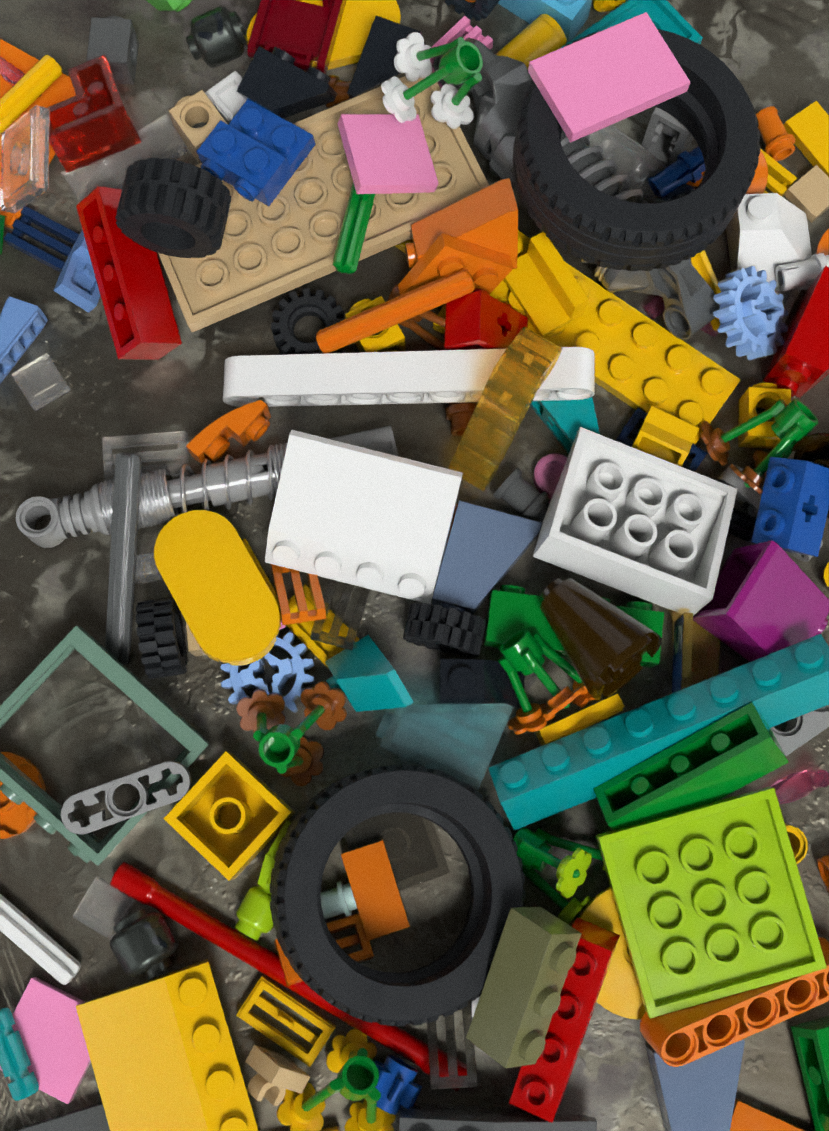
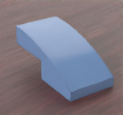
M82 230L69 253L53 291L89 313L97 306L101 295Z

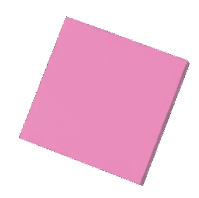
M341 114L337 124L356 194L435 192L439 182L418 114L413 121H405L404 123H400L396 119L395 114Z
M33 977L13 1013L16 1024L12 1025L14 1032L19 1031L31 1063L28 1066L29 1073L34 1072L39 1084V1090L69 1104L73 1100L91 1064L76 1010V1005L85 1003V1001L37 977Z

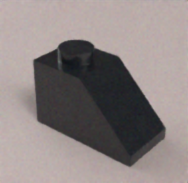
M375 16L347 92L350 99L380 87L383 82L388 81L393 76L397 78L406 76L405 73L398 72L394 66V57L399 53L396 44L398 40L406 39L410 33L418 32L422 35L421 31Z
M440 659L439 707L521 708L510 679L498 661ZM519 671L517 673L525 690V676Z

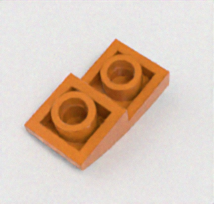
M258 400L221 416L198 433L186 445L189 453L202 465L205 459L212 460L213 462L219 460L228 450L231 438H234L243 447L251 439L253 441L259 440L270 426L269 419L271 414L267 404L262 400Z

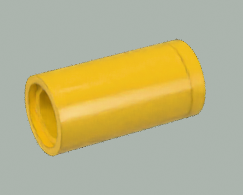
M541 14L495 55L523 62L528 69L530 61L558 50L567 43V40L558 22L547 14Z

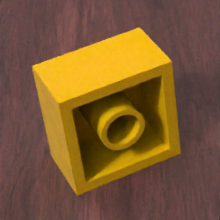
M225 751L163 819L230 881L239 876L279 832L286 820H289L296 812L233 753Z

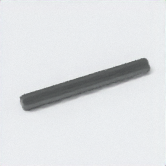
M128 452L118 453L115 458L105 649L123 665H127L131 658L142 470L141 455Z

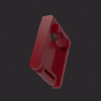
M261 0L248 43V58L253 59L259 46L269 52H272L273 48L277 47L296 59L293 64L294 66L307 71L308 67H312L313 62L317 61V69L326 74L347 0H322L323 6L296 0Z

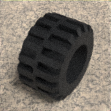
M168 158L138 160L134 162V165H130L127 168L115 217L117 219L116 224L125 236L137 244L160 254L180 258L206 257V255H213L217 250H220L231 203L230 191L222 184L223 182L219 178L193 164Z

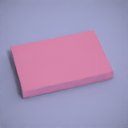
M647 12L532 60L528 67V73L570 143L687 92L691 83Z

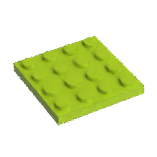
M765 787L596 835L644 1008L649 1019L827 968L773 787Z

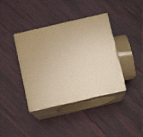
M203 90L192 96L183 97L176 103L175 107L168 110L176 133L199 164L201 161L196 151L220 120L226 123ZM197 123H207L201 128H192Z

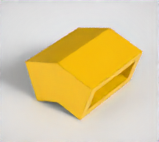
M651 406L632 447L682 466L700 428Z

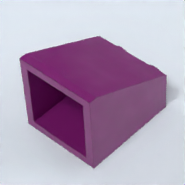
M771 540L734 549L718 574L713 600L690 619L749 662H752L821 634L828 623L826 617L829 613V599L787 553Z

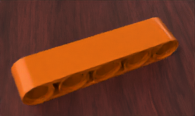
M818 937L826 962V969L651 1019L645 1013L640 1022V1032L667 1065L679 1067L829 1001V941L823 937Z

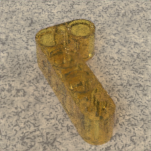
M526 327L521 329L495 365L448 469L462 472L463 481L485 492L501 466L537 391L552 371L563 348Z

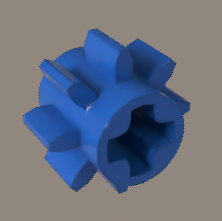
M390 1054L387 1055L384 1063L376 1060L374 1063L378 1068L379 1079L375 1088L381 1093V1098L377 1101V1107L394 1115L398 1114L401 1105L407 1109L413 1107L422 1089L421 1085L413 1082L418 1070L406 1061Z

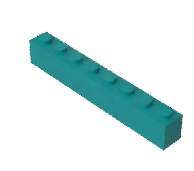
M818 634L489 767L488 769L499 801L513 829L517 830L596 798L595 787L751 702L770 728L829 705V646L823 636Z

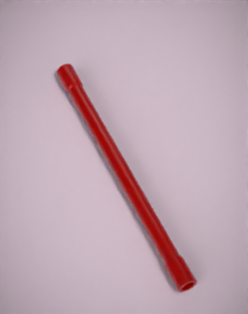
M125 861L115 872L110 882V885L141 904L153 907L416 1064L423 1072L456 1092L462 1086L470 1069V1066L436 1046L428 1045L398 1026L380 1025L377 1022L363 1021L339 1010L319 996L304 981L287 986L284 971L279 960L280 957L162 887L157 880Z

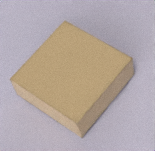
M817 165L789 187L784 194L793 205L806 213L807 219L811 223L829 209V177Z

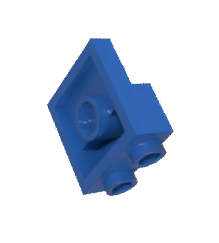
M247 99L229 124L221 120L196 152L202 163V169L210 172L211 175L216 176L221 181L224 180L231 184L243 198L249 201L257 199L270 206L316 143L312 134Z

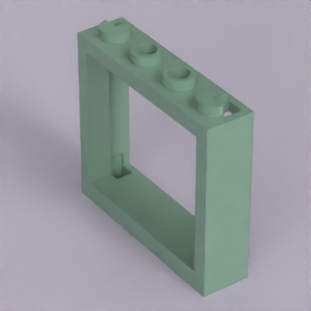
M75 626L0 705L1 729L74 650H77L185 747L174 761L180 762L188 768L209 745V741L81 626ZM0 752V781L3 783L0 786V790L17 805L24 801L36 812L33 817L34 820L48 833L53 835L58 831L70 842L67 845L68 850L75 857L78 855L86 863L91 860L99 866L147 813L145 812L116 823L101 840L92 832L81 835L72 833L62 823V806ZM165 769L163 771L164 778L152 783L148 788V803L157 801L152 794L153 792L163 788L169 789L181 774L173 775L170 769ZM140 798L131 806L129 810L134 809L138 805Z

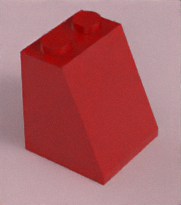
M827 266L823 268L801 297L788 325V331L783 336L784 344L778 347L763 379L766 383L776 384L777 389H791V397L801 398L829 375V267Z

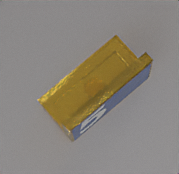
M684 612L674 620L672 693L719 675L720 639L694 622L693 613Z

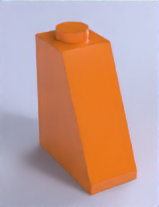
M510 178L502 179L412 224V243L405 244L409 269L414 267L441 233L509 255L513 269H516L518 255V207Z

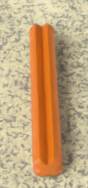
M462 268L319 330L316 333L317 344L323 353L334 352L473 292L475 289L473 278L467 268Z

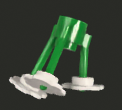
M418 32L410 33L406 39L398 40L396 48L399 53L394 57L396 70L400 73H405L407 80L410 82H415L419 78L423 80L410 88L395 76L383 82L381 88L385 94L383 96V104L386 110L391 114H395L396 119L400 123L413 121L417 115L414 107V96L443 79L448 84L443 85L440 91H434L430 97L431 102L434 104L431 109L433 118L438 122H446L452 129H457L460 124H469L473 120L474 115L471 108L468 107L470 99L467 93L474 85L482 81V75L479 72L482 69L483 60L479 49L473 43L465 41L463 37H458L451 43L433 48L429 45H424V39ZM442 56L439 69L432 73L430 59ZM451 84H455V85H461V84H462V86H461V87L459 88V90H458L455 86H453V85H451Z

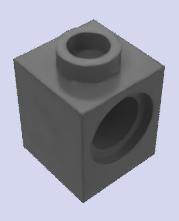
M108 16L106 18L92 17L86 61L95 82L134 85L139 40L132 20L123 19L119 16Z

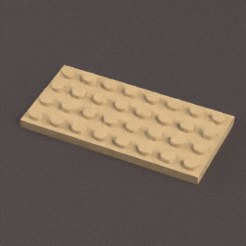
M406 76L399 78L408 88L423 80L419 78L415 82H410ZM438 82L414 96V107L421 121L439 184L435 192L375 194L359 261L412 239V224L490 186L460 126L457 129H452L446 122H438L433 118L431 109L434 104L431 102L430 97L434 91H440L441 88ZM381 86L293 123L312 134L316 145L270 206L257 199L249 201L243 198L231 184L222 180V184L230 191L231 203L222 245L215 254L206 255V257L180 258L158 253L192 333L336 271L332 262L353 183L337 123L341 114H391L383 104V96L385 94ZM202 163L195 166L201 168Z

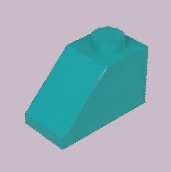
M369 634L325 661L333 675L326 680L331 689H341L356 712L403 708L414 703L395 669Z

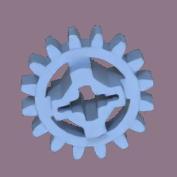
M755 266L745 269L741 268L726 274V279L718 282L721 293L715 294L713 297L716 303L720 305V309L713 312L720 322L717 330L719 333L726 332L728 336L725 345L727 348L736 345V356L742 357L746 355L748 360L775 354L777 352L776 347L784 344L781 333L788 331L787 325L782 322V317L788 315V311L784 309L782 303L784 296L783 294L776 295L774 291L777 282L775 280L767 282L766 271L756 272Z
M288 632L283 639L279 638L278 633L274 646L287 651L293 658L280 660L273 656L271 650L264 656L274 670H279V673L272 676V690L262 678H258V675L264 673V657L251 663L244 670H241V666L230 665L229 663L221 664L220 669L230 674V678L221 682V686L224 689H234L235 691L230 695L228 701L232 705L237 704L241 698L248 696L243 689L252 688L263 689L267 692V695L277 693L283 697L281 690L287 680L296 676L293 688L283 697L285 707L296 713L298 708L294 701L297 697H301L304 684L315 683V678L305 673V670L314 666L313 659L301 658L307 651L306 645L302 643L293 647L292 644L295 638L293 633Z

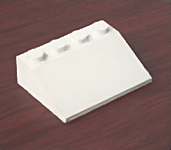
M580 427L544 517L533 557L685 616L693 617L713 600L737 488Z
M291 430L268 530L265 563L431 605L463 473Z

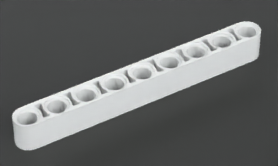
M585 347L251 355L229 357L225 359L223 402L236 407H241L258 400H262L268 407L583 400L593 397L595 394V353L593 350Z

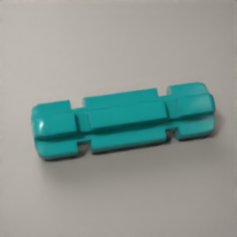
M7 1007L0 1009V1066L4 1077H10L11 1083L7 1085L12 1098L15 1101H19L36 1093L39 1090V1084L34 1072L29 1073L28 1066L31 1063L19 1031L14 1032L12 1025L16 1023L11 1010Z

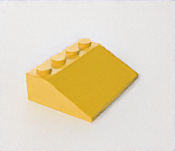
M208 959L76 1005L110 1131H259Z

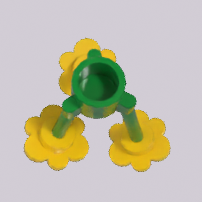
M355 1028L351 1029L346 1034V1037L337 1035L332 1040L334 1050L330 1051L327 1055L326 1065L330 1071L338 1073L337 1078L317 1093L312 1084L308 1082L302 1094L286 1089L282 1100L283 1103L277 1108L279 1122L286 1126L290 1125L291 1131H320L324 1124L323 1116L321 1115V1112L325 1109L324 1100L340 1092L343 1097L351 1101L365 1099L363 1104L355 1102L350 1106L349 1113L351 1117L345 1123V1131H394L391 1124L396 1119V1115L377 1107V1101L381 1098V1093L375 1088L378 1083L379 1073L376 1064L372 1061L377 1054V1048L373 1043H367L366 1034Z

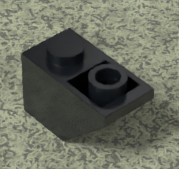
M260 46L236 91L246 100L253 101L281 118L334 102L337 96L335 90L328 84L331 78L311 66L305 72L293 65L296 59L285 51L274 47L272 52H269Z

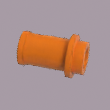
M774 106L762 109L756 114L760 135L766 145L764 152L776 161L784 160L795 151V137L792 134H788Z

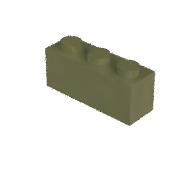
M542 907L511 908L466 1038L505 1069L536 1064L537 1059L544 1050L545 1036L552 1016L560 1005V994L568 971L575 962L576 948L582 933Z

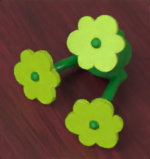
M522 827L513 840L518 847L517 856L522 860L524 875L562 910L558 918L570 925L577 917H580V913L593 898L587 896L581 903L576 898L567 902L563 897H572L577 887L584 883L587 876L586 870L589 868L592 858L603 861L599 849L553 836L540 828L534 833L526 827ZM549 845L574 853L572 856L567 855L561 860L552 855L553 847ZM547 864L556 868V877L558 879L556 889L561 892L562 896L534 869L542 871Z

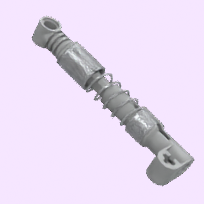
M391 425L329 438L398 456ZM279 443V445L275 444V446L270 445L267 452L256 455L253 451L248 450L246 457L233 459L232 456L227 454L223 462L214 464L205 459L202 464L201 474L195 475L190 466L183 464L180 469V478L173 479L171 474L164 468L163 470L159 469L150 473L146 472V474L142 473L138 529L156 526L157 524L160 525L161 523L165 524V522L168 523L171 519L178 516V507H180L182 513H186V506L196 503H202L203 509L209 511L208 501L210 500L214 507L225 504L228 510L231 508V503L246 500L251 505L253 502L252 498L266 495L270 500H273L274 494L277 493L287 443ZM185 468L191 476L184 477ZM114 479L94 484L90 491L84 492V497L81 493L74 494L73 499L70 495L63 496V502L59 497L47 499L42 496L31 497L25 500L16 512L18 529L34 544L43 548H52L59 545L65 539H69L70 534L72 537L80 536V531L83 535L90 534L91 529L94 533L101 532L104 535H111ZM51 515L50 523L46 528L35 530V524L40 517Z

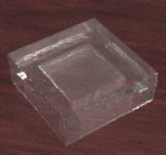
M48 353L11 373L35 411L71 390Z
M96 877L72 917L106 938L112 939L116 934L113 927L125 919L135 899L114 888L101 877Z

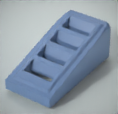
M10 296L6 300L0 314V384L48 321L40 307Z

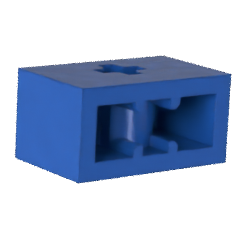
M770 457L751 543L758 544L772 540L784 551L818 557L829 510V468L804 460Z

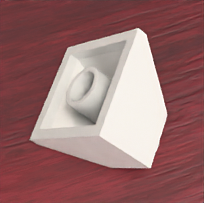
M778 193L745 194L726 227L731 272L755 266L756 272L766 271L767 282L776 281L775 270L778 265L801 262L810 259L812 256L807 215ZM777 283L774 291H778L780 288L777 286ZM803 286L801 290H806L810 286Z

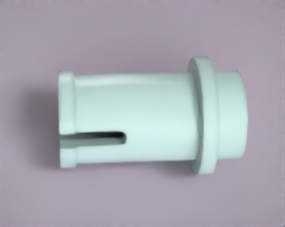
M342 881L337 882V887L321 892V906L324 919L343 913L348 917L352 915V910L357 909L350 883L343 884Z

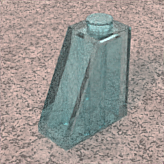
M505 703L409 705L403 708H396L394 714L385 712L376 736L383 739L380 749L418 766L450 774L456 777L457 781H464L474 790H479L513 707Z

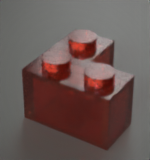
M105 54L68 69L76 96L38 111L46 138L67 173L141 143L124 92Z

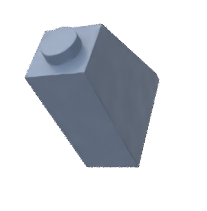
M459 501L432 597V605H440L448 609L454 608L457 611H465L473 615L491 594L492 590L497 587L533 544L540 532L542 523Z
M744 1039L679 1067L667 1065L650 1045H646L665 1131H730L745 1044Z

